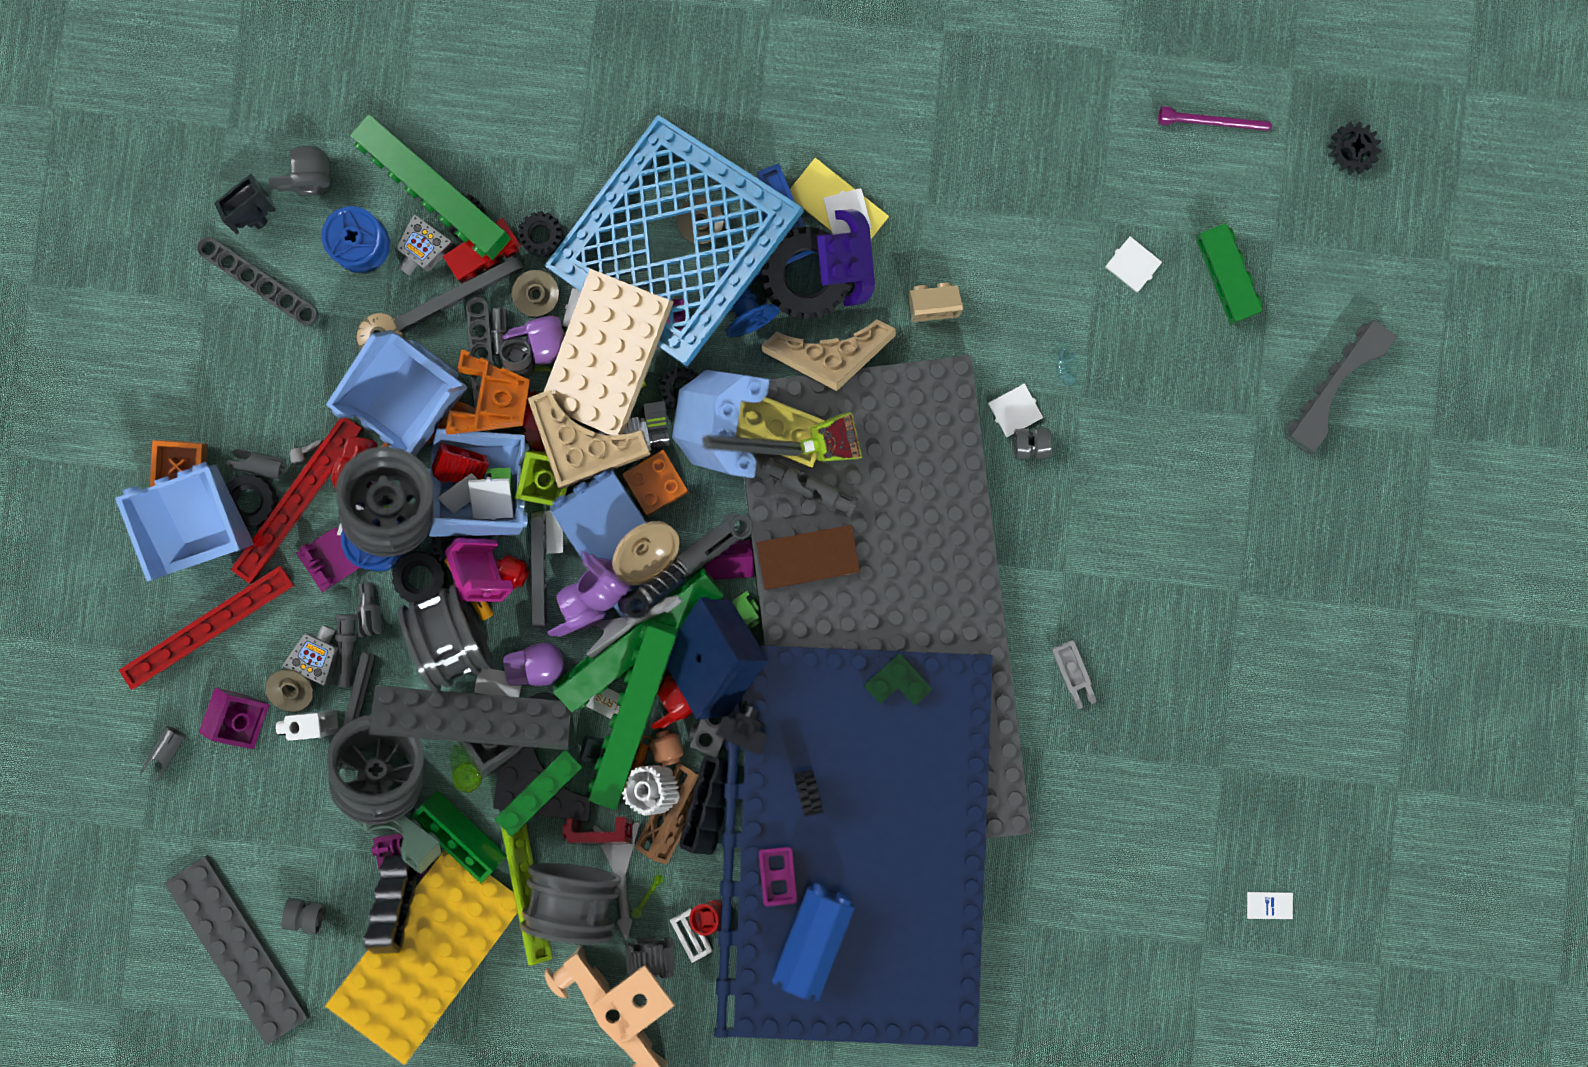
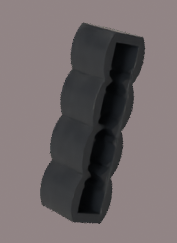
M706 755L701 763L700 778L694 787L693 802L687 812V825L684 827L680 837V848L695 854L712 855L716 849L718 831L722 827L725 816L726 798H724V784L727 783V758Z
M402 855L385 856L380 866L381 879L374 891L376 901L370 910V925L364 935L365 948L373 954L401 952L405 939V928L410 916V905L414 898L415 883L419 872L403 861Z

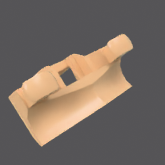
M582 945L577 947V950L556 971L552 972L549 967L546 968V982L554 994L560 998H568V992L565 989L576 981L599 1026L633 1059V1062H636L631 1067L667 1066V1061L651 1049L653 1043L643 1029L671 1009L675 1003L646 964L611 990L608 987L609 983L597 967L594 966L592 968L587 962ZM636 994H644L647 998V1003L643 1006H637L633 1001V997ZM608 1010H617L620 1018L617 1021H611L606 1016Z

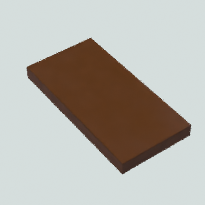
M852 525L756 542L765 590L860 573Z

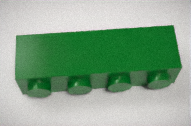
M1227 223L1196 236V242L1230 325L1262 312L1261 307L1263 303L1259 294H1255L1252 286L1254 284L1250 272H1246L1243 264L1245 263L1244 255L1236 247L1234 242L1236 241V236L1233 229L1229 228Z
M566 750L563 751L494 820L512 837L582 767Z
M438 790L411 817V819H415L421 825L425 832H431L436 835L440 841V846L480 884L507 857L498 846Z

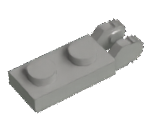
M1074 640L1050 648L1078 710L1083 708L1082 701L1077 693V690L1081 688L1085 689L1088 701L1091 704L1096 703L1097 700L1091 688V680Z

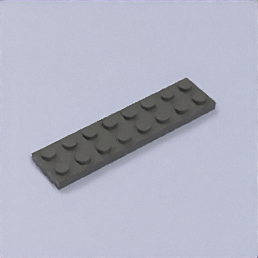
M376 685L369 731L370 734L567 750L571 711L562 701L449 691L433 692L432 690Z
M208 855L164 883L266 1045L310 1017Z

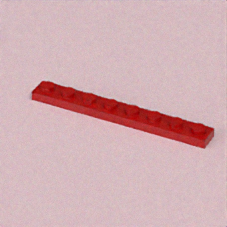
M346 417L344 419L340 418L253 537L254 545L247 547L230 569L232 572L249 584L255 581L331 476L334 463L338 457L342 456L347 439L352 436L359 437L364 430L362 427Z
M279 566L119 669V672L129 688L135 690L296 585L285 568Z

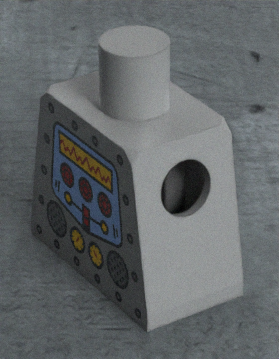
M414 214L397 246V250L406 256L398 268L408 276L412 274L418 265L428 272L455 245Z
M322 624L317 636L311 633L304 634L284 662L283 667L296 670L303 676L322 685H329L332 681L338 659V646L330 642L336 630Z

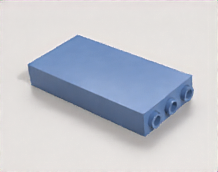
M612 469L609 471L604 470V472L594 475V479L587 484L585 482L578 484L573 488L574 492L566 497L565 495L559 496L552 502L553 505L550 506L552 515L582 560H584V556L580 553L581 550L588 554H594L598 558H607L613 562L615 550L622 538L635 527L647 523ZM683 577L677 580L678 583L675 582L669 586L670 589L667 588L661 592V596L657 595L653 602L650 603L649 608L685 581ZM644 584L636 586L630 585L629 591L640 589V587H644ZM636 599L630 603V610L635 609L637 605ZM618 602L614 605L621 618L630 617L619 610Z

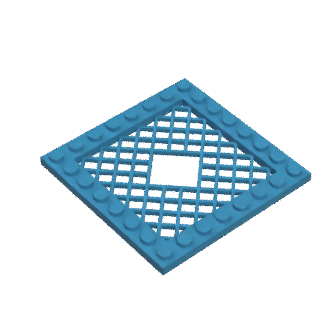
M657 115L544 266L580 292L590 270L588 267L599 265V272L604 274L603 264L613 261L615 263V272L605 275L616 277V279L621 281L622 275L632 273L633 284L630 285L638 288L649 286L650 293L655 294L654 284L666 282V293L657 295L672 301V296L683 294L684 305L676 307L672 305L669 313L670 324L665 323L657 346L688 367L804 210L792 200L663 117ZM669 155L670 164L658 167L657 158ZM673 155L681 159L682 162L674 163ZM686 166L687 176L676 178L675 169ZM691 166L701 173L692 175ZM670 170L671 180L660 182L659 172ZM654 174L655 184L644 186L643 176ZM704 178L705 188L693 190L692 180ZM709 178L718 183V185L709 186ZM688 181L689 191L677 194L676 184ZM672 185L673 195L661 198V187ZM656 189L657 199L646 201L645 191ZM722 189L723 199L711 202L710 192ZM727 190L736 196L727 198ZM640 193L641 203L630 205L629 195ZM706 193L707 203L695 206L694 195ZM690 197L691 207L679 209L678 199ZM674 201V211L663 213L662 203ZM740 201L741 211L729 214L728 203ZM745 202L754 208L745 210ZM658 204V214L647 217L646 207ZM724 205L725 215L713 217L712 207ZM642 208L643 218L631 220L630 210ZM707 209L708 219L697 221L696 211ZM626 212L627 222L616 224L615 214ZM691 212L696 254L652 263L648 222ZM758 213L759 223L747 226L746 215ZM763 213L767 215L765 220H763ZM742 216L743 227L731 229L730 219ZM725 220L727 231L715 233L714 223ZM643 223L644 233L633 236L632 226ZM709 224L710 234L698 237L697 227ZM627 227L628 237L617 239L616 229ZM757 229L749 240L748 231ZM612 231V241L601 243L600 233ZM744 232L745 243L733 245L732 235ZM727 236L728 246L716 249L715 238ZM645 239L646 249L634 251L633 241ZM711 240L712 250L700 253L699 242ZM629 242L630 253L618 255V245ZM613 246L614 256L603 258L602 248ZM742 249V251L734 260L733 250ZM597 250L598 260L587 262L586 252ZM729 252L730 262L718 265L717 254ZM646 254L647 265L636 267L635 257ZM713 255L714 266L702 268L701 258ZM630 258L631 268L620 270L619 260ZM696 259L697 270L686 272L685 261ZM680 263L681 273L669 275V265ZM664 266L665 277L653 279V268ZM728 268L720 279L719 270ZM648 270L649 280L637 283L636 272ZM714 271L715 282L704 284L703 273ZM698 275L699 285L687 288L686 277ZM682 278L683 289L671 291L670 281ZM713 288L705 299L704 289ZM700 290L701 301L689 304L688 293ZM699 307L694 315L690 317V309ZM685 310L686 321L674 323L673 312ZM684 327L681 332L676 328Z

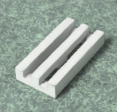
M692 908L671 918L670 922L689 959L693 963L712 953L713 948L706 936L699 935L706 950H702L686 919L691 913ZM678 921H682L698 952L697 955H694L677 923Z

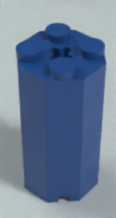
M814 883L813 887L808 886L772 977V983L777 985L778 981L783 984L781 989L808 1000L813 995L814 1001H819L855 908L849 895L842 892H837V894L827 891L828 887L819 883Z

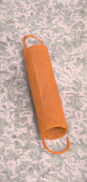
M640 742L631 770L643 766L649 750L648 745Z

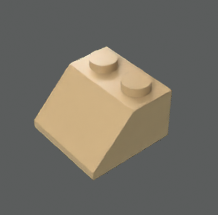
M951 283L937 284V288L929 289L928 285L915 286L914 290L909 292L912 322L957 318L963 311L958 285L952 286Z

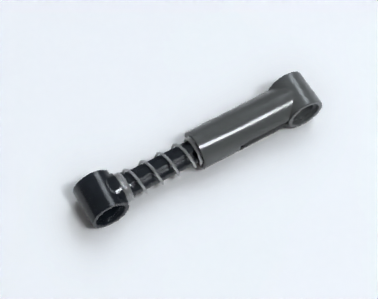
M737 513L727 514L723 518L722 523L675 558L676 564H670V568L666 571L663 570L660 576L653 577L651 583L644 584V587L629 591L623 595L618 601L619 610L623 614L635 619L645 616L650 603L653 602L657 595L661 596V592L667 588L670 589L669 586L673 583H678L677 580L682 576H692L739 539L748 537L753 529L751 520L745 515ZM739 520L740 527L735 531L734 525ZM636 599L637 605L635 609L630 610V603Z

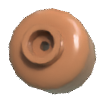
M669 729L655 733L656 738L649 743L654 761L659 764L661 763L662 767L680 762V757L684 754L679 735L677 733L670 734Z

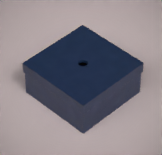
M700 597L678 631L667 668L695 718L701 720L727 717L734 710L768 660L732 600H715L708 597Z

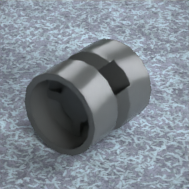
M517 337L504 341L499 350L503 368L528 379L534 372L530 345L526 340Z
M1029 428L1015 429V459H1030L1031 456H1034L1036 459H1049L1051 456L1050 429L1035 428L1033 432Z
M289 898L282 915V929L297 931L301 928L303 933L317 935L324 917V904L312 901L305 904L304 900Z

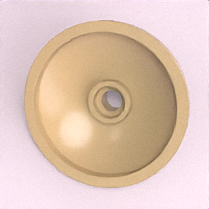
M660 521L644 523L632 529L622 538L615 550L613 570L616 576L623 582H628L634 586L652 582L653 577L660 576L661 572L668 570L670 564L674 562L679 550L678 534L669 524Z

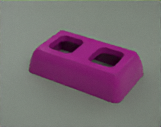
M785 847L759 851L764 905L773 906L796 903L797 896L792 849ZM776 855L784 856V869L771 870L768 858ZM774 880H786L787 893L772 894L771 882Z

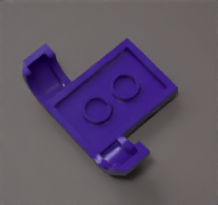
M835 210L836 220L845 221L849 225L851 233L817 236L822 285L855 282L853 293L848 297H844V307L861 305L871 298L875 286L870 227L866 217L858 210Z

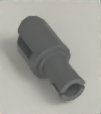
M374 583L358 584L360 605L356 608L359 637L383 634L380 606L375 603Z

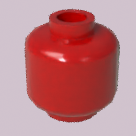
M510 554L504 556L502 560L499 558L496 560L501 580L511 581L514 589L524 585L530 572L527 570L525 561Z

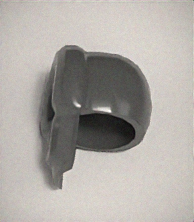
M315 146L296 147L290 150L292 175L269 178L270 187L280 192L294 191L301 196L324 194L331 189L329 157L323 150Z

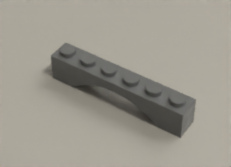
M1375 320L1367 324L1363 323L1355 333L1357 338L1353 343L1349 342L1341 352L1344 355L1339 362L1333 363L1328 370L1329 377L1326 381L1322 380L1315 388L1314 392L1316 395L1314 398L1307 400L1300 411L1303 413L1299 419H1294L1287 427L1289 433L1285 438L1305 453H1315L1328 435L1329 408L1340 383L1361 364L1384 356L1396 340L1397 336Z

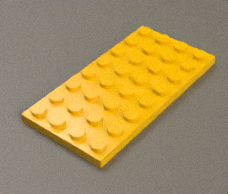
M444 850L415 888L401 952L373 954L367 950L325 1007L405 1065L518 913L514 892L491 875L480 884Z

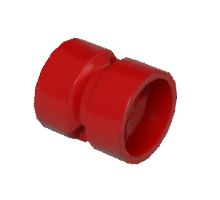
M713 899L699 904L691 910L689 923L695 933L707 936L721 929L722 901Z

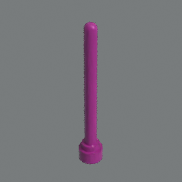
M1161 106L1158 114V125L1169 126L1175 122L1261 131H1269L1272 128L1271 122L1180 113L1170 106Z

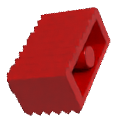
M441 442L431 468L433 476L441 482L452 481L458 483L471 473L478 480H483L489 466L487 455Z

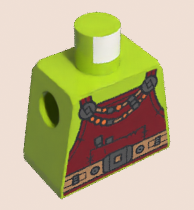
M849 412L841 413L810 427L812 438L801 440L800 442L803 454L816 452V457L819 461L862 458L853 416Z

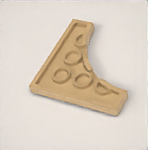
M876 319L864 329L854 333L852 338L839 341L838 338L820 340V344L804 343V339L793 338L776 332L762 344V352L837 391L896 336V329Z
M547 390L528 398L558 488L560 489L594 477V475L600 474L604 470L609 471L651 455L642 430L624 435L609 436L598 434L572 421L561 409L553 391Z

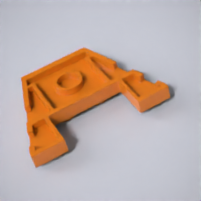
M461 350L458 373L482 376L475 414L449 411L446 434L451 435L523 426L530 380L503 367L499 369L489 364L488 360L483 358L477 359L471 356L470 352Z

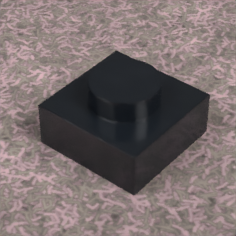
M585 735L579 759L596 764L599 756H604L605 749H602V745L605 739Z

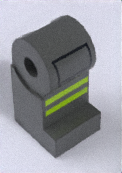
M665 401L643 404L650 447L670 446Z

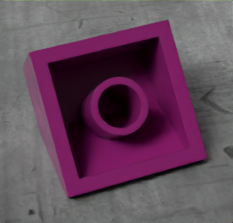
M215 687L198 733L210 741L254 750L270 704L238 692Z

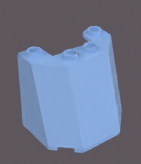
M389 330L374 333L369 337L326 405L332 409V413L341 419L345 417L358 418L362 426L378 433L380 439L389 444V447L402 449L416 456L466 391L467 387L457 379L459 374L456 370L420 343L412 339L409 343L398 333Z
M704 370L699 376L679 389L672 438L691 464L731 475L754 478L756 460L751 453L705 449L702 439L707 435L736 437L741 401H762L767 395L769 379Z
M437 429L432 443L431 465L442 442L487 455L489 461L488 469L511 468L514 474V502H512L514 517L496 518L495 521L491 519L474 520L471 502L453 514L437 497L456 485L457 482L439 481L433 476L432 468L430 467L429 473L433 483V522L430 527L429 536L520 535L523 527H527L528 520L527 513L523 512L525 500L515 498L521 474V465L526 451H529V444L525 443V435L488 432L448 435L446 434V429ZM486 473L483 480L488 478Z
M206 462L191 467L192 469L178 472V478L170 480L169 476L155 480V486L138 490L137 486L122 491L123 496L115 498L147 581L254 545L216 465L207 466Z

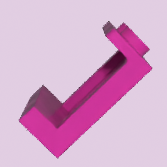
M461 537L455 539L445 551L460 601L502 602L514 589L511 581L501 580L493 556V550L498 546L497 540H487L485 538L466 539Z

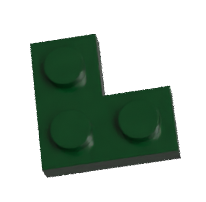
M900 653L863 685L879 704L897 688L914 706L933 690Z

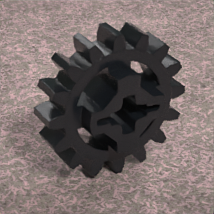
M1349 122L1345 127L1341 126L1338 128V133H1334L1330 137L1333 142H1330L1328 147L1333 149V151L1328 154V157H1335L1336 160L1333 161L1332 165L1339 163L1341 165L1339 168L1340 172L1347 168L1348 175L1354 173L1355 169L1357 174H1361L1364 172V169L1368 171L1373 167L1372 163L1375 164L1379 160L1375 155L1382 152V149L1377 148L1381 140H1375L1374 138L1377 131L1369 132L1370 125L1362 128L1361 122H1358L1355 126H1353L1352 122ZM1351 134L1349 140L1345 139L1342 141L1345 135ZM1367 156L1365 161L1358 163L1361 157Z

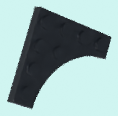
M523 746L498 770L493 804L494 809L504 810L545 770L542 763L538 760L534 747ZM562 787L536 815L565 819L573 818L588 822L591 809L590 796Z

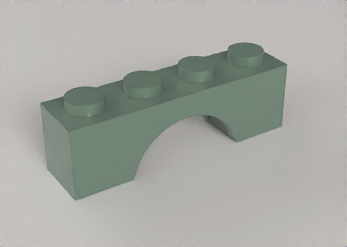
M366 790L363 792V794L374 795L373 792ZM403 815L392 822L375 825L364 824L350 819L367 833L380 828L397 831L404 838L401 846L403 861L420 874L441 854L440 841L437 836L431 832H425L415 819L409 820Z

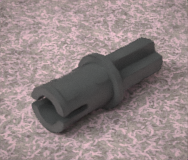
M494 308L493 331H491V334H493V355L500 356V346L504 342L502 336L508 333L507 310L505 308Z

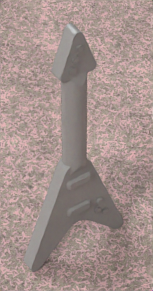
M679 596L667 597L663 602L650 607L646 615L641 618L624 617L600 621L595 626L604 633L587 652V655L592 659L633 626L663 612L668 613L680 604L682 599Z
M638 821L633 824V844L601 845L613 872L621 877V883L617 886L620 890L618 896L620 919L617 920V923L625 939L629 937L633 919L629 918L626 872L640 825ZM597 825L593 827L594 832H604Z

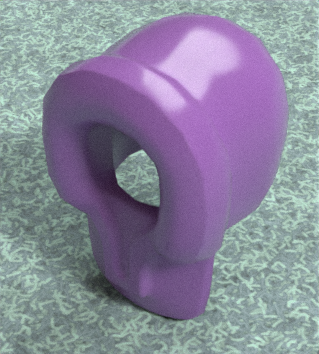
M553 315L534 319L527 322L524 326L510 329L502 338L503 341H506L509 338L526 336L534 364L544 365L556 361L565 334L559 317Z
M581 550L580 553L584 556L583 563L588 570L579 579L575 589L576 594L589 608L596 611L608 610L623 595L629 592L630 584L623 582L616 576L613 570V562L609 559L598 558L594 554H588Z
M577 583L568 585L556 595L566 622L549 630L547 633L551 637H562L575 630L587 629L604 620L606 611H596L586 606L576 594Z
M551 643L533 644L522 651L507 654L503 659L506 681L509 685H550L560 679L565 669L562 652Z

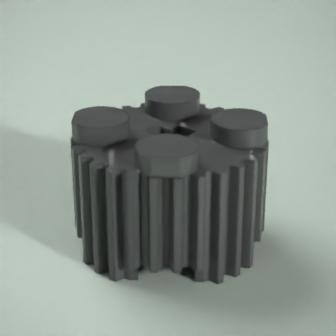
M648 936L636 939V944L630 945V943L625 944L628 975L633 974L646 964L654 976L659 975L660 978L674 976L675 955L673 938L664 937V941L655 940L654 937Z

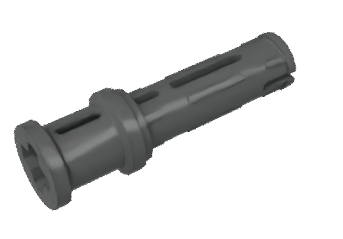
M336 614L335 619L338 620L337 634L335 635V639L338 641L337 686L353 687L354 641L357 639L355 634V619H357L356 614Z

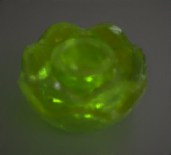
M462 763L452 772L453 785L457 790L471 793L481 784L482 777L472 763Z

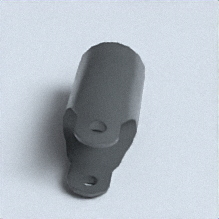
M234 449L233 454L238 458L246 460L227 461V466L231 469L279 480L284 475L286 461L283 458L241 449Z
M166 726L145 761L140 774L144 772L151 760H158L162 764V771L155 782L159 781L186 735L179 730L175 733L177 729Z

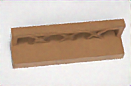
M679 762L673 771V776L676 777L674 780L678 782L676 784L678 786L676 791L680 795L678 802L672 804L673 807L669 808V811L650 816L634 847L652 861L666 865L680 841L684 827L687 825V812L693 802L694 787L700 778L699 773L694 772ZM682 772L687 773L688 775L684 783L679 785V777ZM663 815L664 822L661 827L657 828V820L659 816ZM652 836L653 843L648 850L644 845L648 838Z

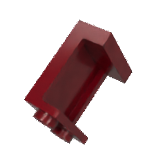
M615 817V832L581 833V821L567 818V824L563 825V837L567 839V843L573 845L633 844V820L627 817Z

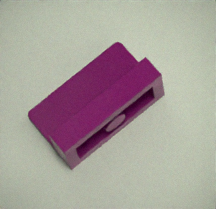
M752 540L736 541L705 565L707 572L714 580L754 577Z

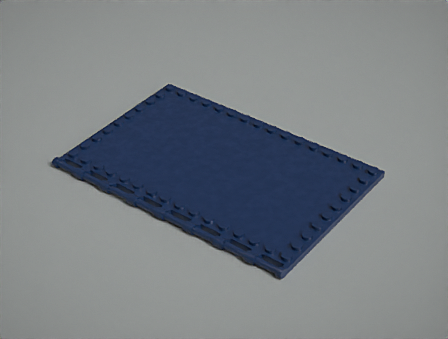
M759 645L768 661L740 701H747L748 706L761 711L757 721L766 724V735L768 737L761 755L726 740L728 771L727 783L724 784L726 817L725 831L722 832L724 864L723 880L720 881L722 911L721 929L718 930L720 958L719 978L716 979L718 1005L717 1027L714 1028V1037L978 1047L993 655ZM900 653L933 690L915 706L899 688L879 704L863 685ZM740 701L734 708L738 712H740ZM738 750H745L744 783H737ZM813 769L824 812L804 817L794 774ZM736 799H743L742 832H735ZM789 847L792 849L797 901L792 904L765 906L759 851ZM734 848H741L740 881L733 880ZM776 855L768 858L771 870L784 869V856ZM774 880L771 882L772 894L787 893L786 880ZM814 883L828 887L827 891L837 894V892H842L851 897L850 900L855 906L819 1001H814L813 995L808 1000L788 993L781 989L783 984L779 981L777 985L772 983V977L808 886L813 887ZM732 897H739L738 929H731ZM730 946H737L736 978H728ZM728 995H735L734 1027H726Z

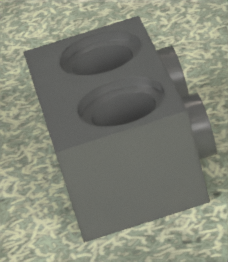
M709 718L701 719L698 728L693 726L688 740L692 741L690 747L717 757L724 741L723 738L715 735L721 722L714 724ZM709 733L713 738L712 744L708 746L702 745L699 740L700 735Z

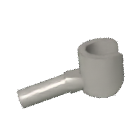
M320 440L306 447L292 449L290 451L291 462L295 464L305 461L303 453L321 445Z

